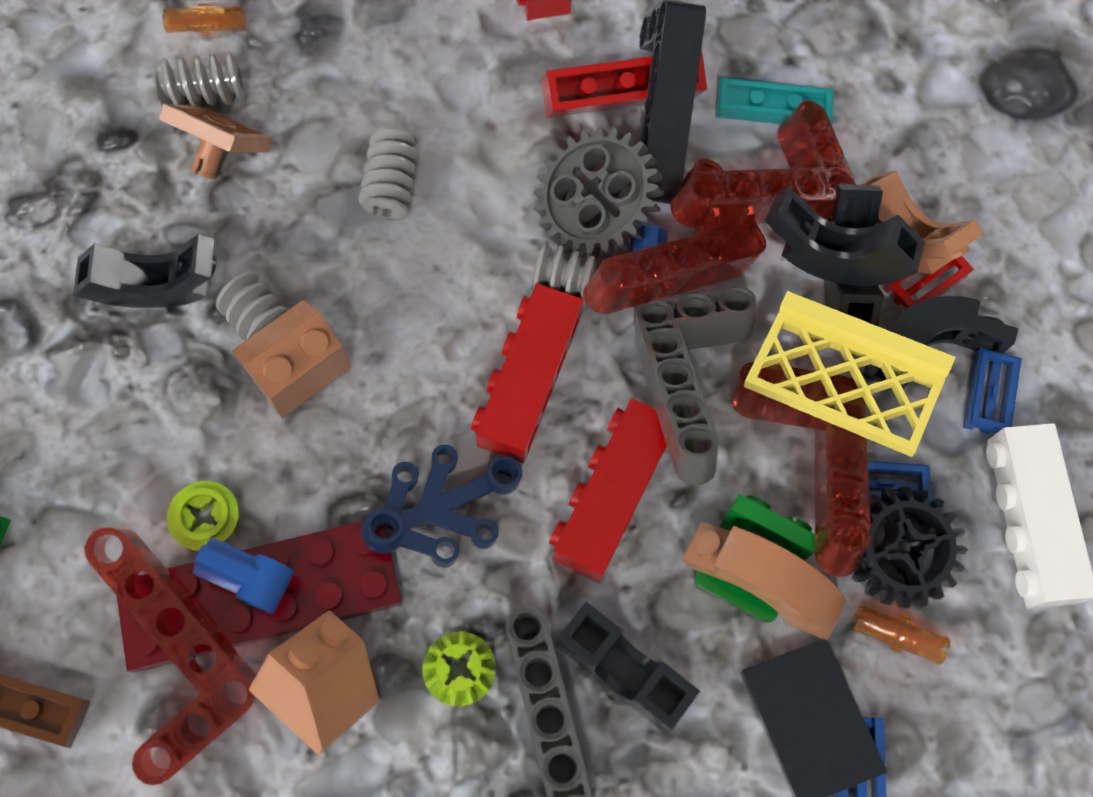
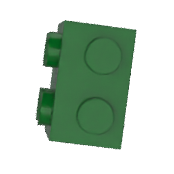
M738 494L719 526L729 531L735 526L756 534L788 550L804 561L814 554L821 540L819 535L811 532V526L803 520L791 516L784 518L771 511V506L766 501L752 495L744 497ZM699 571L696 572L694 582L701 589L762 622L771 623L777 618L778 612L750 592L724 580Z

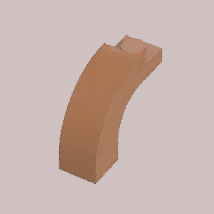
M896 170L874 175L860 184L880 186L883 190L877 224L899 214L925 241L918 268L919 273H934L953 259L969 251L968 245L983 235L976 220L943 224L927 217L909 197Z
M701 522L681 559L691 569L729 582L757 596L776 610L788 626L827 641L846 603V599L839 589L809 563L777 544L735 526L729 531Z

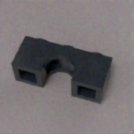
M585 602L559 635L555 646L666 734L672 731L700 693V690L663 661L656 662L640 652L623 636V630L588 602Z

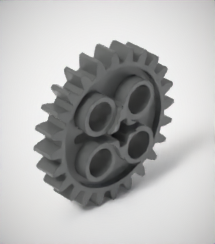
M598 126L595 136L592 137L583 129L581 131V141L576 142L570 136L567 137L568 149L565 151L559 147H554L555 154L558 157L555 162L544 160L543 163L550 171L548 174H539L536 177L544 184V188L533 191V194L543 201L534 207V211L544 216L538 223L545 230H549L546 236L555 243L559 241L558 246H564V251L568 252L571 249L572 253L575 250L579 251V258H582L587 251L589 256H594L595 260H597L601 249L609 257H614L615 245L617 244L626 251L629 250L627 238L631 235L641 241L643 237L638 230L641 225L653 227L654 224L647 215L648 212H660L661 210L652 199L664 195V191L654 184L663 179V175L658 169H653L658 162L652 154H647L649 149L642 141L637 143V139L630 132L623 137L618 128L613 127L608 135L601 126ZM606 159L604 166L594 172L596 164ZM578 169H581L620 210L619 217H614L608 208L576 176L575 173ZM632 185L629 194L619 199L620 191L625 186ZM577 188L575 195L565 201L567 193L571 189ZM602 214L598 225L590 228L589 225L593 217Z

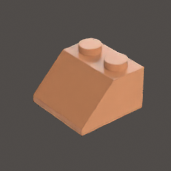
M304 300L232 350V353L282 419L351 368L342 344L321 313Z
M330 610L270 652L249 689L257 699L318 756L376 706L379 701L363 639Z

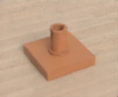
M163 104L159 120L201 139L190 170L193 173L200 171V176L209 179H216L224 150L228 152H269L273 137L207 107Z

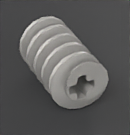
M226 53L224 65H220L215 54H210L209 66L204 67L199 56H194L193 68H188L184 58L178 57L177 69L173 70L168 60L164 58L162 59L161 70L156 73V90L161 107L163 104H171V101L175 105H186L187 98L192 106H201L203 97L209 106H216L219 95L224 104L227 105L232 104L234 94H236L241 103L245 101L240 68L231 53Z
M381 128L374 131L369 139L370 147L367 151V162L364 166L365 175L361 180L362 189L358 196L359 204L367 213L375 217L387 220H402L408 216L409 211L405 205H408L411 201V195L408 191L414 185L413 179L410 177H413L416 173V167L413 164L418 160V151L413 148L416 144L415 136L400 129Z
M545 241L539 252L534 269V287L536 283L546 287L549 284V288L561 292L565 289V293L578 297L580 294L581 299H584L583 308L586 309L596 300L597 313L603 314L615 300L625 267L622 266L614 276L611 275V262L606 261L600 270H596L594 256H590L585 264L581 265L579 251L575 250L570 258L566 260L564 259V246L559 245L551 255L548 254V241Z
M251 270L242 272L231 279L220 291L216 300V308L220 314L226 316L229 325L236 328L237 334L243 340L249 339L288 311L284 306L277 307L278 298L273 294L267 295L269 290L267 285L258 282L259 277L257 273Z

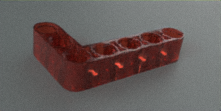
M802 101L778 127L777 137L790 168L696 172L671 201L670 208L674 218L687 227L766 223L765 221L776 193L788 186L820 217L825 220L831 218L837 184L856 185V181L826 111L814 101Z
M699 159L682 180L678 202L698 235L612 256L603 260L583 291L585 302L591 309L598 313L610 314L743 275L766 248V239L719 164L710 159Z
M754 362L746 363L741 368L731 399L732 407L737 413L752 419L815 429V558L819 567L827 574L835 577L848 576L856 569L871 538L867 438L745 388V380ZM776 364L762 368L758 378L772 384L787 381L781 365ZM791 367L796 377L815 372ZM842 375L830 377L838 395L858 389L854 379ZM821 380L800 386L805 397L817 402L829 398ZM863 397L842 403L849 416L856 419L866 417Z
M126 527L99 528L87 538L84 547L85 557L89 564L200 694L146 740L134 753L132 770L136 778L144 784L159 785L175 775L257 702L258 699L249 691L257 675L137 533ZM113 535L120 539L123 547L122 554L116 561L108 558L105 553L106 541ZM142 571L147 572L152 577L154 583L153 590L148 597L140 595L135 588L136 577ZM171 607L181 611L184 616L185 624L180 633L171 631L165 623L166 612ZM199 644L208 645L214 650L216 661L212 668H204L196 661L195 652ZM228 681H237L244 685L247 690L245 703L236 704L227 698L225 688ZM190 714H199L206 718L209 724L207 735H195L190 730L188 725ZM152 747H160L168 752L170 756L169 768H160L151 760Z

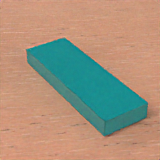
M720 77L717 85L715 118L830 130L833 123L834 89Z

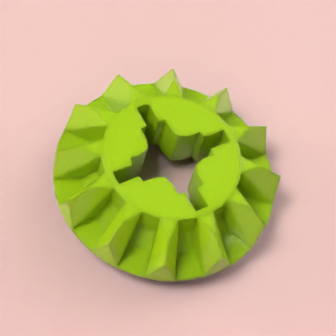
M199 481L187 485L174 496L167 511L168 530L173 539L181 546L198 552L202 545H205L211 537L224 542L229 537L234 536L237 521L241 519L238 501L228 488L217 482ZM210 506L213 507L211 515L215 518L217 525L203 523L199 528L196 527L199 520L190 509L193 507L197 511L199 509L207 511Z
M466 631L444 634L429 646L422 663L424 683L429 692L438 701L446 705L462 707L474 704L488 693L494 682L496 662L493 652L481 637ZM469 651L472 652L469 656L467 668L471 671V675L476 678L475 681L469 677L466 679L463 676H458L455 681L452 680L447 686L446 683L449 680L448 676L451 673V669L443 657L447 656L449 659L453 658L459 661L463 656L466 657Z

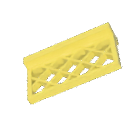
M787 291L781 303L779 313L745 380L744 387L913 457L956 357ZM781 329L799 335L804 346L783 351L777 338ZM772 348H773V350H774V352H775V355L769 356V354H770V352H771V350H772ZM826 348L834 349L841 353L845 362L825 368L817 351ZM808 354L816 371L796 377L788 360ZM780 363L787 381L772 384L758 378L762 368ZM869 364L882 369L887 380L867 386L859 368ZM850 371L858 389L838 395L830 377ZM821 380L829 398L817 402L806 398L800 386ZM913 381L931 389L927 398L910 403L901 385ZM891 388L900 407L880 412L872 394ZM863 397L871 416L862 419L849 416L842 403ZM922 409L918 418L915 411ZM905 415L913 429L910 439L907 440L892 434L885 421Z

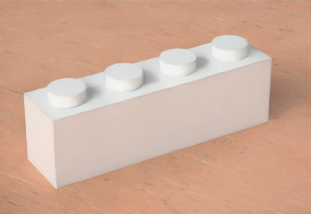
M1055 423L1003 428L987 440L986 457L989 466L994 468L998 485L996 488V501L999 508L1004 511L1007 524L1005 533L1006 544L1009 551L1014 554L1017 567L1015 577L1016 588L1020 596L1024 598L1026 609L1074 605L1093 599V572Z

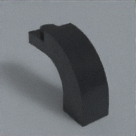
M837 184L832 218H827V221L841 227L853 229L877 225L883 190L880 186ZM824 280V294L827 307L879 326L884 294L878 285L851 286Z
M789 186L776 193L765 221L776 234L786 241L781 255L787 261L817 278L844 285H883L911 276L918 272L925 246V241L899 214L868 228L853 229L841 227L820 217Z
M197 234L176 251L161 255L131 254L94 243L77 259L73 296L98 303L131 308H168L199 301L207 296L208 280L211 279L216 269L217 260L213 256L214 239Z
M939 296L920 301L900 313L886 329L926 346L937 343H950L974 351L985 348L1000 353H1005L1015 344L1018 328L1006 325L998 318L977 315L981 300L963 296ZM871 364L866 365L864 377L879 382L887 380L881 368ZM910 382L902 384V388L904 389Z

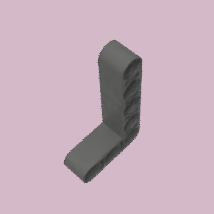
M727 287L653 298L641 302L636 308L635 345L675 473L679 479L691 485H702L714 478L717 467L719 436L688 350L738 343L751 337L756 309V296L747 288Z
M521 605L515 608L508 616L506 622L507 639L546 797H593L548 621L538 607ZM523 618H530L538 623L540 632L534 639L523 640L515 634L513 630L515 624ZM533 663H543L551 671V680L542 687L531 685L525 678L526 669ZM553 708L561 714L563 726L559 732L546 734L538 728L536 718L541 710ZM557 755L568 756L575 765L574 776L567 783L555 782L548 772L550 760Z

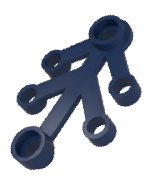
M439 445L432 452V468L419 504L402 513L401 510L406 494L416 487L419 472L417 467L410 462L398 463L392 471V486L383 509L371 512L363 521L361 528L363 542L370 550L380 554L392 553L400 547L431 556L433 563L441 568H448L456 562L459 554V547L456 541L449 537H441L437 540L411 529L428 523L470 537L472 543L480 549L492 547L499 534L498 526L494 521L490 519L477 520L452 512V510L492 492L502 495L514 492L522 478L520 463L510 456H498L490 462L486 475L441 495L448 474L456 468L458 454L450 445ZM439 455H448L452 462L444 465L437 461V457ZM401 472H409L413 479L409 482H402L397 478V475ZM497 474H505L509 477L510 482L507 484L499 483L495 476ZM380 527H388L393 534L389 538L383 539L377 536L376 530ZM486 528L491 531L492 537L487 540L481 539L477 535V530ZM445 546L452 550L453 555L447 559L441 558L436 550Z

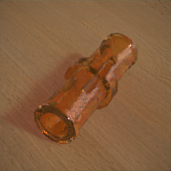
M199 3L197 7L163 8V23L167 33L200 32L201 35H211L212 31H245V14L242 5L209 7L207 3Z
M860 604L854 616L860 619L852 621L851 631L859 632L889 644V649L899 653L905 650L931 660L938 665L944 662L948 653L941 649L942 647L947 649L950 647L949 637L941 636L912 625V620L904 616H900L897 619L868 608L864 604Z

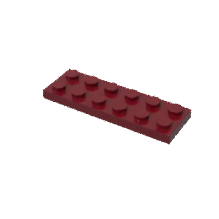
M363 521L241 550L255 557L257 554L264 555L295 571L274 615L241 601L231 591L195 576L192 573L195 562L115 581L126 670L135 673L298 632L328 610L342 621L401 606L402 600L392 554L376 553L365 545L361 535ZM380 527L376 530L378 537L388 538L386 527Z

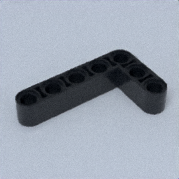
M662 0L645 15L639 39L641 50L653 51L641 141L649 149L647 154H652L658 162L653 169H658L663 175V179L654 184L664 191V195L653 198L652 201L671 205L677 203L682 187L706 21L705 5L675 0Z

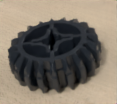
M909 486L899 487L897 494L892 488H886L881 490L880 498L875 494L867 496L865 498L867 508L858 506L853 510L855 517L860 523L847 522L844 526L848 532L855 534L854 539L842 541L844 548L854 549V556L845 558L844 563L847 566L858 565L859 570L852 576L853 581L863 582L868 579L864 593L868 596H874L880 592V603L884 605H891L895 600L899 608H909L912 601L917 607H924L928 605L929 597L934 600L942 599L944 597L942 586L953 588L957 585L955 578L950 572H962L965 569L961 562L956 561V555L966 554L968 549L963 545L957 546L956 537L963 536L966 531L962 528L952 529L950 525L955 521L958 514L954 512L941 514L944 500L937 498L929 502V491L918 490L913 495L912 489ZM903 511L919 518L930 533L922 534L915 530L911 519H906ZM886 518L887 523L883 524L885 531L884 539L879 545L873 547L876 529L880 522ZM904 541H920L919 544L909 546L910 550L904 551L905 553H888L889 550L898 548V544ZM934 548L932 562L926 571L925 555L930 549ZM877 561H891L895 565L898 574H903L905 584L899 583L886 575Z

